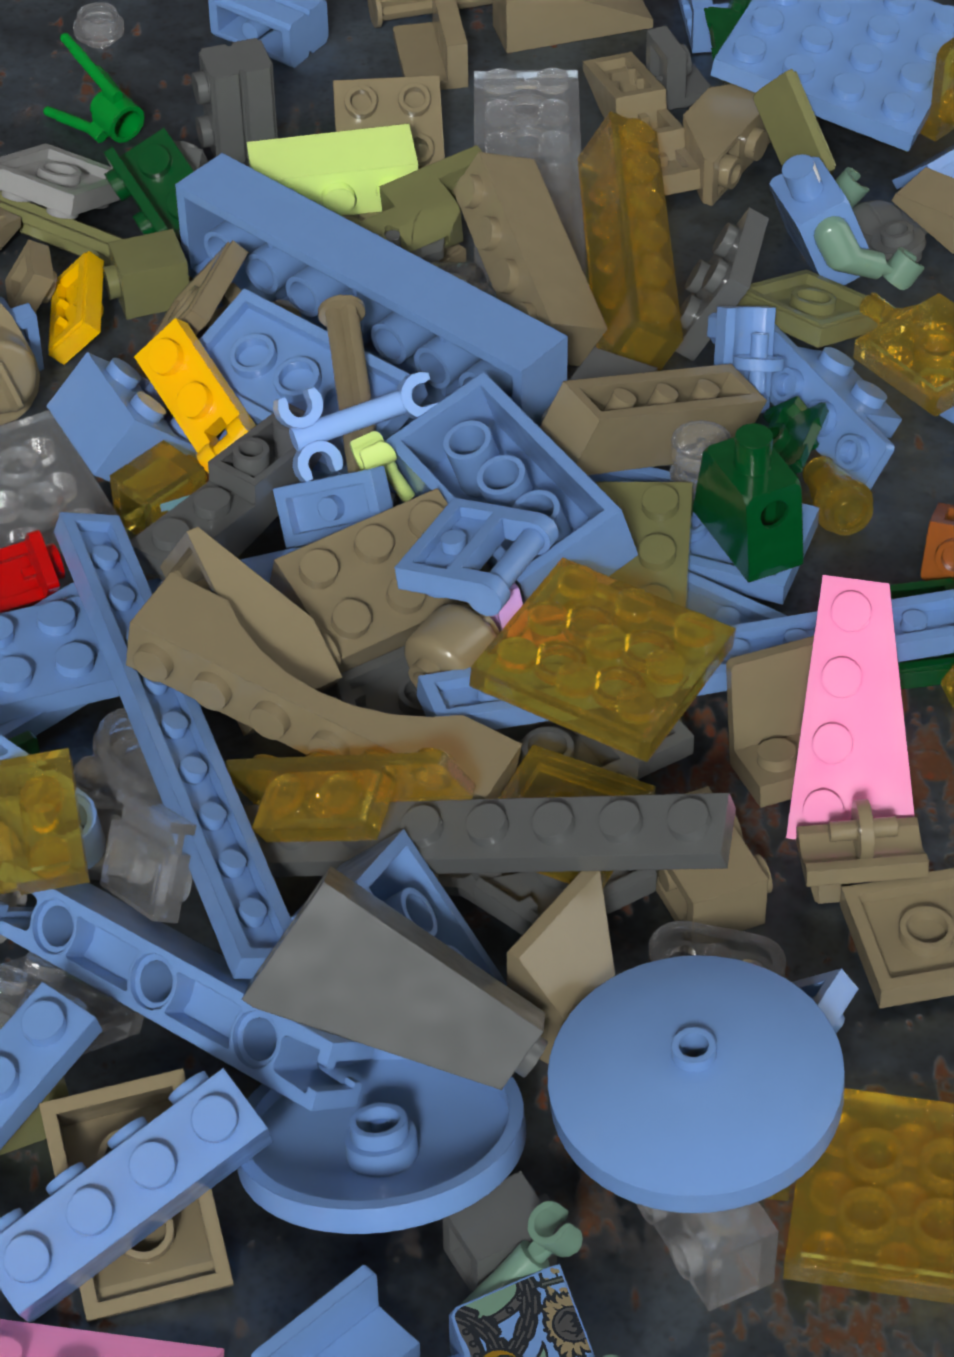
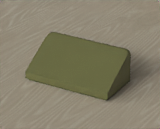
M793 69L785 71L759 89L753 96L754 103L780 164L783 166L789 158L805 154L810 157H819L832 175L836 168L835 161L797 72L793 71Z

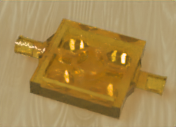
M875 292L871 293V297L867 295L861 302L860 312L879 325L874 330L855 340L853 358L936 417L954 406V303L938 293L918 305L895 308Z

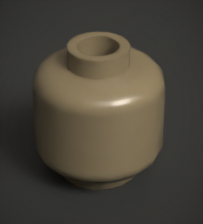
M443 604L439 606L405 642L404 655L410 668L408 671L410 680L417 688L418 676L464 670L469 667L499 663L501 647L498 627L489 616L479 614L470 604Z

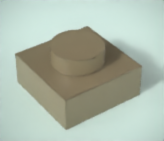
M28 239L5 279V286L10 308L29 303L36 313L41 303H48L52 298L57 284V273L52 268L49 246Z

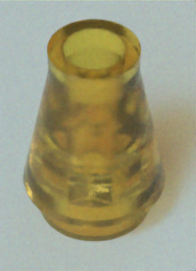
M816 457L805 466L803 480L809 488L813 506L820 507L819 524L827 531L844 536L855 534L866 527L873 515V495L871 490L864 483L837 466L830 457Z

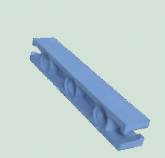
M3 862L0 871V881L5 884L20 885L36 897L37 904L35 907H9L8 904L0 901V935L310 1111L356 1107L362 1083L353 1077H346L344 1084H341L318 1067V1063L328 1069H334L336 1062L372 1059L375 1048L253 1008L241 1000L251 979H233L224 956L52 862Z

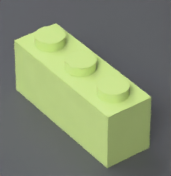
M409 124L247 142L249 167L293 189L295 192L325 208L336 212L340 216L382 212L379 186L419 170Z

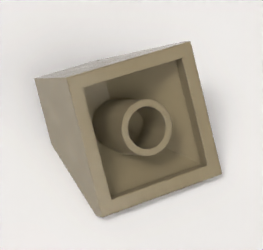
M581 871L507 952V987L545 1012L544 1032L541 1037L546 1039L548 1044L540 1060L549 1064L554 1041L569 1014L595 988L615 976L600 871Z

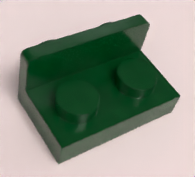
M165 128L156 132L120 157L113 147L104 151L103 153L112 168L104 176L121 202L131 197L139 208L140 212L132 217L143 235L173 229L181 246L175 184L194 171Z

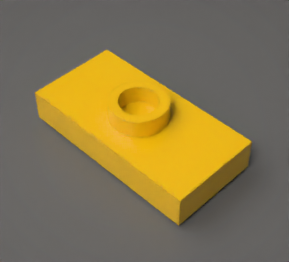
M90 251L84 252L57 277L56 288L51 299L49 356L63 365L101 332V317L104 311V306L102 305L104 260Z

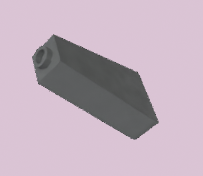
M332 866L327 870L252 977L241 999L253 1008L499 1090L503 1089L514 1072L523 1078L526 1077L536 1065L548 1044V1041L541 1037L544 1032V1011Z

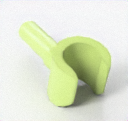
M372 431L350 442L352 454L360 470L384 466L387 480L400 499L406 502L414 497L413 489L397 468L398 466L395 462L397 457L394 449L384 441L378 431Z

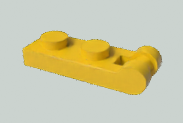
M174 318L134 356L196 450L197 460L208 474V461L256 426L188 323ZM226 428L227 434L219 441L216 436Z

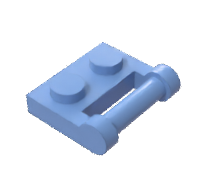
M453 498L394 567L398 589L423 593L434 598L465 601L479 614L494 616L500 612L510 599V587L534 557L546 553L555 543L559 533L557 525L550 517L540 512ZM505 539L514 541L490 572L479 571Z

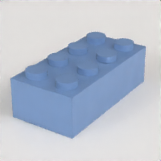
M485 372L476 376L385 440L394 449L397 457L395 461L398 466L397 468L413 489L415 497L438 488L448 504L453 498L540 512L555 522L559 531L555 543L546 553L536 555L515 581V584L520 589L525 614L532 622L553 617L638 556L622 510ZM505 539L488 559L487 563L491 569L514 543L513 540Z

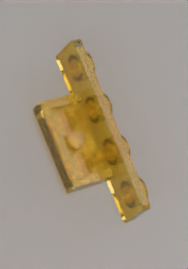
M421 748L417 752L385 753L377 750H366L360 755L335 756L321 752H312L307 754L306 757L283 758L259 754L255 755L253 759H231L225 762L234 786L254 804L260 805L252 829L266 842L377 840L390 802L470 800L473 798L476 784L461 770L456 760L450 754L435 748Z

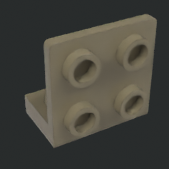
M439 75L333 80L336 132L409 124L419 169L445 159Z
M814 636L730 658L726 663L730 765L760 808L791 800Z

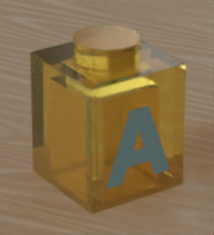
M161 441L110 475L114 514L119 515L123 526L136 535L140 534L207 483L204 467L193 456L185 455L166 441Z

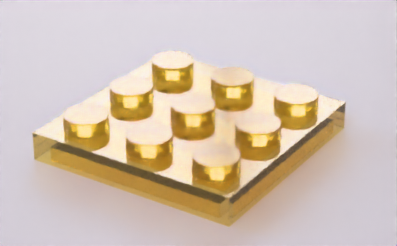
M562 557L471 666L469 686L648 762L733 648L736 628Z
M845 1088L842 1115L832 1141L818 1161L802 1177L796 1180L783 1279L954 1304V1103Z

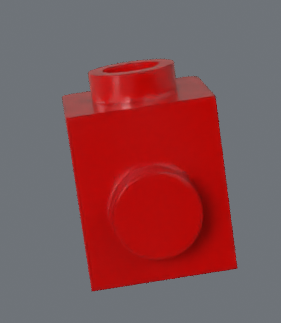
M39 529L27 533L24 541L0 549V613L27 608L37 604L57 592L60 588L59 580L65 578L63 562L54 543L45 545Z

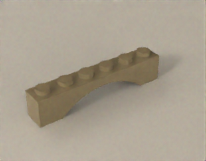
M172 572L169 573L130 621L126 666L137 670L148 680L161 682L195 699L200 705L209 710L219 711L253 728L265 738L280 741L312 757L320 765L329 769H336L372 787L384 797L398 801L503 799L513 784L522 743L464 715L422 717L388 714L354 706L321 693L288 674L262 652L239 623L227 599Z

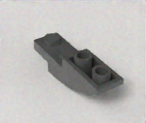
M288 403L289 410L294 416L301 417L305 414V411ZM274 413L208 461L209 481L130 540L142 570L164 581L165 576L160 565L186 531L196 527L202 529L230 553L238 557L278 516L273 488L301 481L295 476L293 470V457L296 449L292 444L289 428L282 425L275 418ZM316 452L310 457L309 468L311 471L322 456L321 453Z

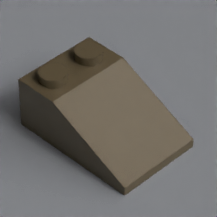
M196 527L186 531L160 565L165 578L172 572L227 599L239 623L260 650L288 674L315 690L326 693L342 678L339 671L341 659L335 643L327 633H320L314 619L202 529ZM237 721L243 736L255 732L253 728Z
M183 1068L39 1103L55 1178L79 1162H83L88 1169L112 1151L107 1142L125 1125L142 1116L150 1123L173 1106L168 1098L178 1086L186 1081ZM212 1189L208 1190L79 1287L88 1323L234 1286Z

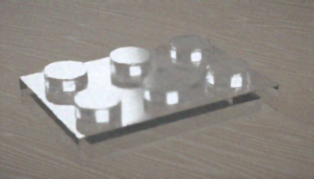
M49 410L0 426V549L24 541L27 533L39 529L45 545L54 543L60 554L62 551L54 534L60 512L117 515L93 474Z

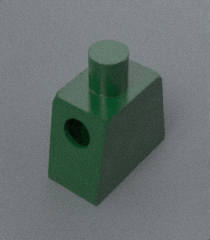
M757 423L745 424L739 427L735 437L709 445L703 451L693 504V512L748 583L803 564L804 559L802 489L799 478L772 446V431L768 427Z

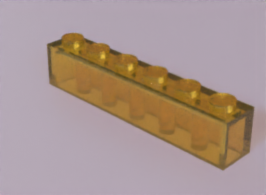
M610 111L577 158L590 289L608 328L596 344V348L656 367L657 371H661L682 343L683 332L657 131L640 119H628Z

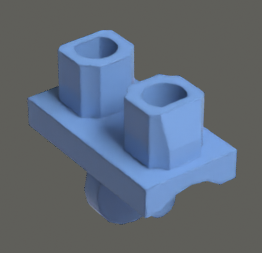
M717 306V312L708 316L707 337L715 344L714 365L732 364L767 400L761 413H765L770 406L772 372L783 371L784 358L773 356L776 308L769 306Z

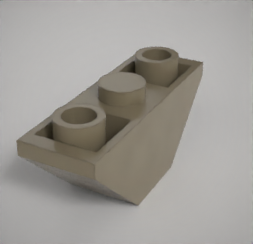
M734 84L709 87L683 114L685 148L700 168L701 189L696 190L702 203L713 206L727 189H733L737 185L741 174L753 161H758L762 158L768 144L771 142L753 100L755 92Z

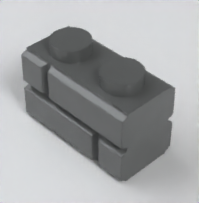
M257 38L232 42V46L222 44L201 48L199 52L200 71L192 72L191 74L195 99L198 105L203 104L204 115L198 116L195 119L198 139L202 148L210 147L214 158L224 153L243 163L248 158L247 142L278 138L273 64L262 41Z

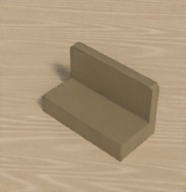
M432 0V22L393 27V39L403 77L439 75L440 90L468 87V43L456 0Z

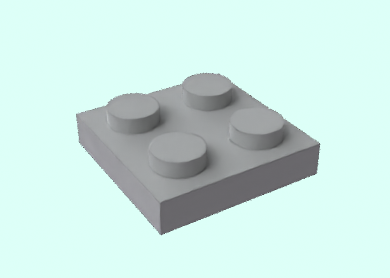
M41 144L0 157L1 195L11 201L34 202L47 207L46 212L51 216L62 219H75L79 217L80 213L92 209H104L109 207L110 203L120 200L104 176L106 172L112 169L110 166L50 144Z

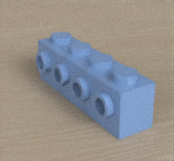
M224 1068L210 1078L205 1071H202L183 1082L168 1098L173 1106L150 1123L142 1116L125 1125L107 1142L112 1151L88 1169L83 1162H79L63 1171L47 1185L46 1191L50 1197L26 1215L21 1208H17L0 1218V1290L20 1317L28 1323L34 1322L273 1142L268 1127Z

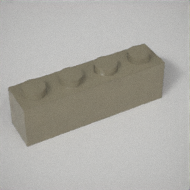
M478 152L466 172L460 177L453 192L496 296L499 300L567 335V365L580 366L608 328L535 159Z
M732 364L563 381L540 428L587 475L700 461L702 460L703 451L709 445L733 438L739 427L755 423L767 400Z

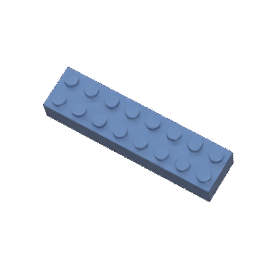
M224 153L219 154L175 184L181 248L187 260L188 275L194 278L227 242L230 243L233 240L249 253L231 283L235 282L241 291L245 288L270 302L288 300L299 310L303 319L326 331L327 327L318 318V308L323 301L337 295H352L361 299L366 311L365 317L360 322L364 351L409 374L417 372L429 373L430 380L424 382L428 396L420 404L422 407L441 402L476 376L485 372L539 427L541 426L542 415L553 402L563 381H567V335Z

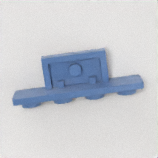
M775 324L773 356L783 357L784 367L783 371L772 372L770 402L776 406L796 396L808 408L821 402H826L829 412L816 439L819 443L816 450L856 492L869 493L894 452V445L888 438L893 436L902 418L885 402L887 395L883 390L863 380L853 370L855 364L849 356L832 347H825L823 351L797 347Z

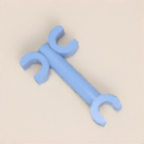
M417 372L407 375L399 382L396 391L320 417L323 412V400L315 387L303 390L304 399L307 402V410L301 417H296L290 412L285 397L274 400L273 412L275 418L282 425L289 428L290 438L296 449L293 457L295 476L301 482L313 480L312 472L309 468V459L316 452L321 453L325 457L330 472L343 468V459L340 451L335 445L327 441L403 414L417 419L438 403H433L420 407L412 400L413 388L417 384L430 380L429 373Z

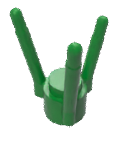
M62 33L60 36L61 42L102 91L93 98L90 104L92 122L50 106H46L43 109L44 115L89 134L98 143L105 141L108 136L118 143L133 139L140 132L144 124L143 110L120 90L109 74L100 65H96L68 33Z

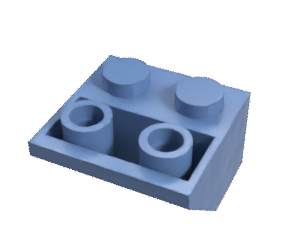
M87 352L47 404V408L93 475L138 492L203 468L197 460L196 450L150 380L140 376L132 366L119 358L114 357L109 362Z

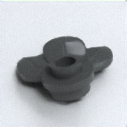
M883 200L865 201L852 209L870 250L884 253L886 261H889L897 249L903 247L917 257V263L921 261L923 257L922 251L927 244L926 234L928 232L903 210L900 211L894 204Z

